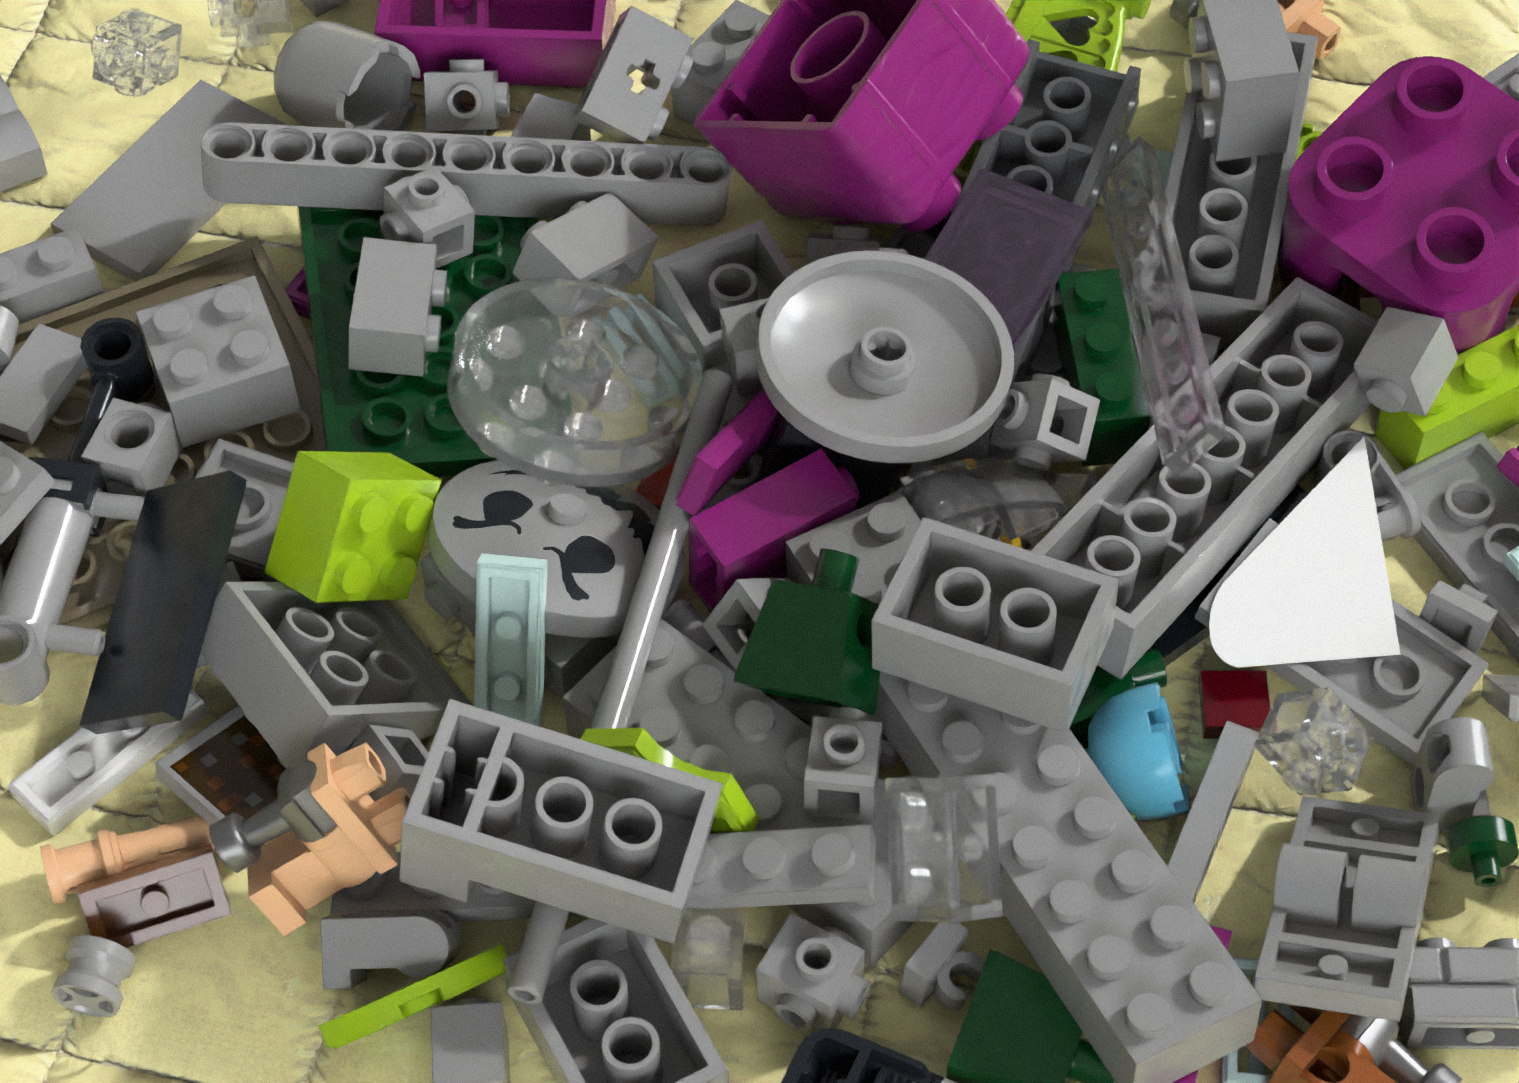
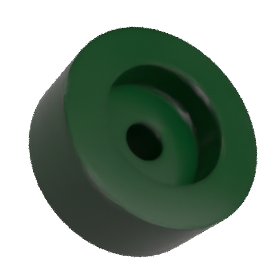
M1478 816L1468 818L1451 826L1445 835L1450 864L1460 871L1473 872L1474 883L1479 887H1492L1502 882L1501 868L1513 863L1519 855L1514 825L1511 821L1502 817Z

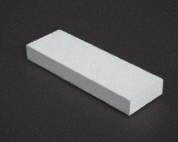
M190 689L181 721L103 734H95L81 727L8 784L10 792L54 837L208 714L205 702Z

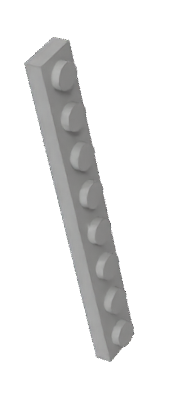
M871 825L709 834L685 910L873 901L876 837ZM396 852L397 866L381 875L376 871L373 876L362 884L343 888L334 893L330 910L331 915L338 911L432 909L443 911L451 916L455 922L530 919L536 901L474 882L466 903L444 896L433 890L422 889L399 882L401 852ZM569 912L568 917H569V916H583V915H580V914H577V913H573V912Z

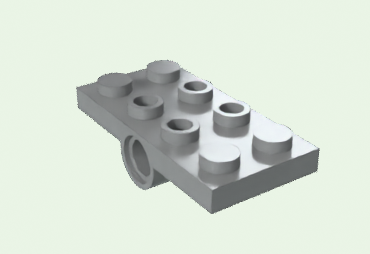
M1302 796L1290 844L1284 843L1280 850L1275 877L1273 910L1255 974L1254 989L1262 1000L1400 1022L1438 839L1440 814Z

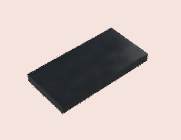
M228 470L147 490L105 634L104 650L98 658L79 726L95 734H103L181 721L246 488V479Z

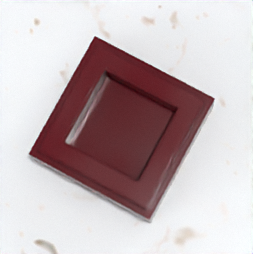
M1201 670L1198 685L1203 739H1219L1227 721L1260 732L1258 739H1269L1272 721L1266 670Z

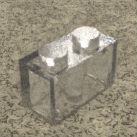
M935 773L885 778L892 919L900 921L958 923L1003 916L995 773Z

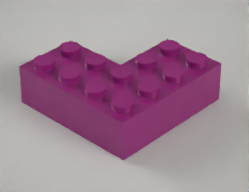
M380 0L374 34L404 45L415 55L420 69V78L412 77V81L424 82V73L450 71L449 60L484 59V70H498L499 82H508L510 85L586 87L613 31L616 2L615 0H491L490 28L432 26L433 0Z

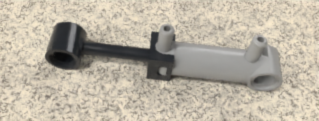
M106 318L90 326L81 338L80 348L94 390L68 461L37 457L35 462L43 467L56 482L27 514L0 588V703L5 705L24 704L34 700L44 691L50 677V669L46 661L49 650L98 656L104 650L105 635L101 630L58 624L89 536L100 537L106 518L138 521L145 497L109 493L99 465L83 463L81 457L112 399L116 398L128 402L134 401L147 393L153 384L154 372L140 329L132 321L124 318Z

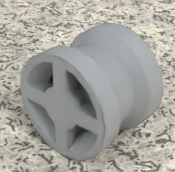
M79 935L71 938L65 953L69 965L66 972L58 975L51 991L53 998L70 1010L94 1017H112L117 1015L123 1001L119 988L121 982L130 978L137 961L134 954L126 947L102 937Z

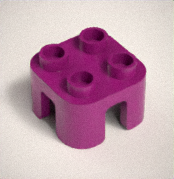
M1434 56L1415 57L1401 61L1387 69L1298 157L1292 167L1289 176L1278 253V270L1284 286L1287 288L1298 277L1336 297L1339 293L1342 273H1345L1379 300L1382 306L1381 316L1386 307L1443 318L1457 355L1503 333L1511 302L1519 291V102L1468 67L1447 58Z

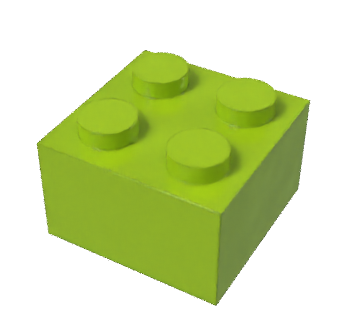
M297 451L264 573L316 603L408 599L412 583L416 577L417 565L442 480L391 453Z

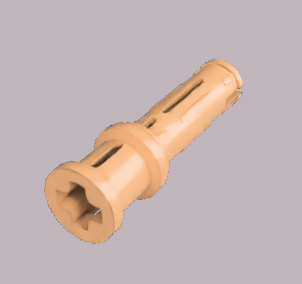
M198 815L117 836L116 831L109 832L106 829L98 831L94 840L55 849L51 844L40 846L46 879L54 905L65 902L66 895L77 892V886L210 844L213 852L217 853L209 834L210 824Z

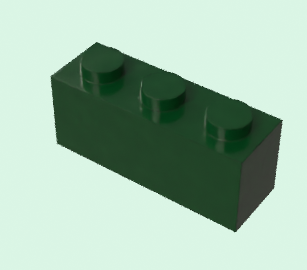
M1116 268L1057 274L1052 322L1064 379L1070 383V387L1100 399L1086 461H1081L1082 467L1116 464L1149 430L1151 418L1119 271Z

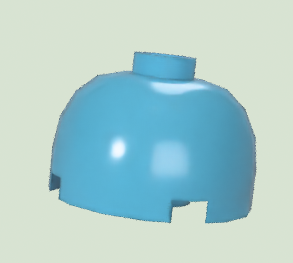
M1158 682L1132 688L1111 697L1095 712L1088 726L1089 748L1084 750L1126 809L1138 815L1137 820H1164L1189 814L1191 809L1188 785L1180 787L1177 774H1181L1180 766H1184L1166 700L1164 696L1160 697Z

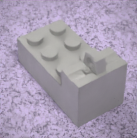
M449 699L402 821L399 882L422 889L433 890L444 896L466 903L473 883L478 882L674 944L714 821L723 783Z

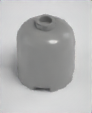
M315 21L296 30L285 42L277 57L274 70V91L283 111L304 126L405 131L417 105L408 100L412 88V77L419 79L420 69L415 55L404 45L342 23Z

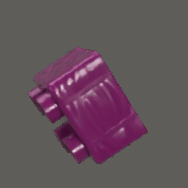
M780 0L726 78L721 81L717 90L696 116L694 126L724 156L727 162L736 169L745 181L753 186L755 191L764 197L777 213L785 217L826 219L832 226L834 224H853L857 221L901 224L909 232H919L941 221L957 203L961 193V183L953 172L973 142L996 134L1008 125L1018 113L1023 102V93L1015 84V81L1029 60L1030 48L995 0Z

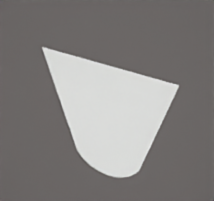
M1365 437L1351 449L1219 588L1211 607L1209 635L1215 653L1225 663L1233 667H1251L1401 655Z

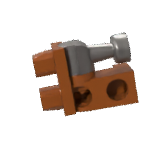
M1286 1004L1311 1024L1310 1028L1304 1033L1274 1009L1256 1028L1254 1041L1246 1045L1274 1072L1267 1083H1460L1462 1080L1459 1075L1443 1063H1438L1429 1070L1397 1040L1398 1021Z

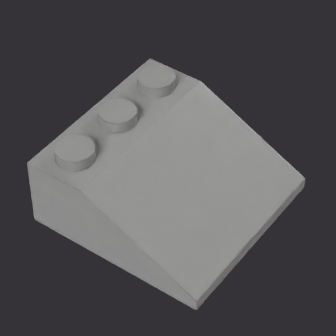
M225 582L214 602L200 653L210 665L212 673L222 681L243 709L245 717L255 725L276 753L281 765L286 769L289 766L294 767L300 763L309 762L307 752L323 743H326L336 756L348 751L368 725L410 729L421 740L437 733L449 699L474 706L389 600L316 603L281 582Z

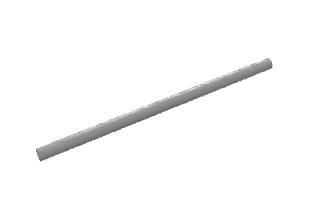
M708 370L703 374L591 728H627L689 528V518L692 517L691 514L676 505L678 501L676 497L695 456L718 434L733 386V379L723 371ZM538 901L535 902L507 990L513 999L526 1004H539L542 1002L570 911Z

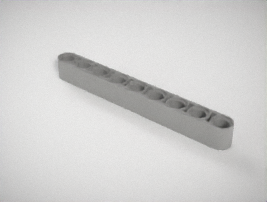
M234 122L218 123L209 127L203 133L200 140L202 180L205 192L217 201L241 204L384 210V187L397 182L401 178L415 175L436 166L452 185H458L462 188L469 200L470 206L475 210V215L556 219L566 214L576 203L583 200L588 203L611 191L643 223L705 226L719 222L725 215L732 166L717 149L698 146Z

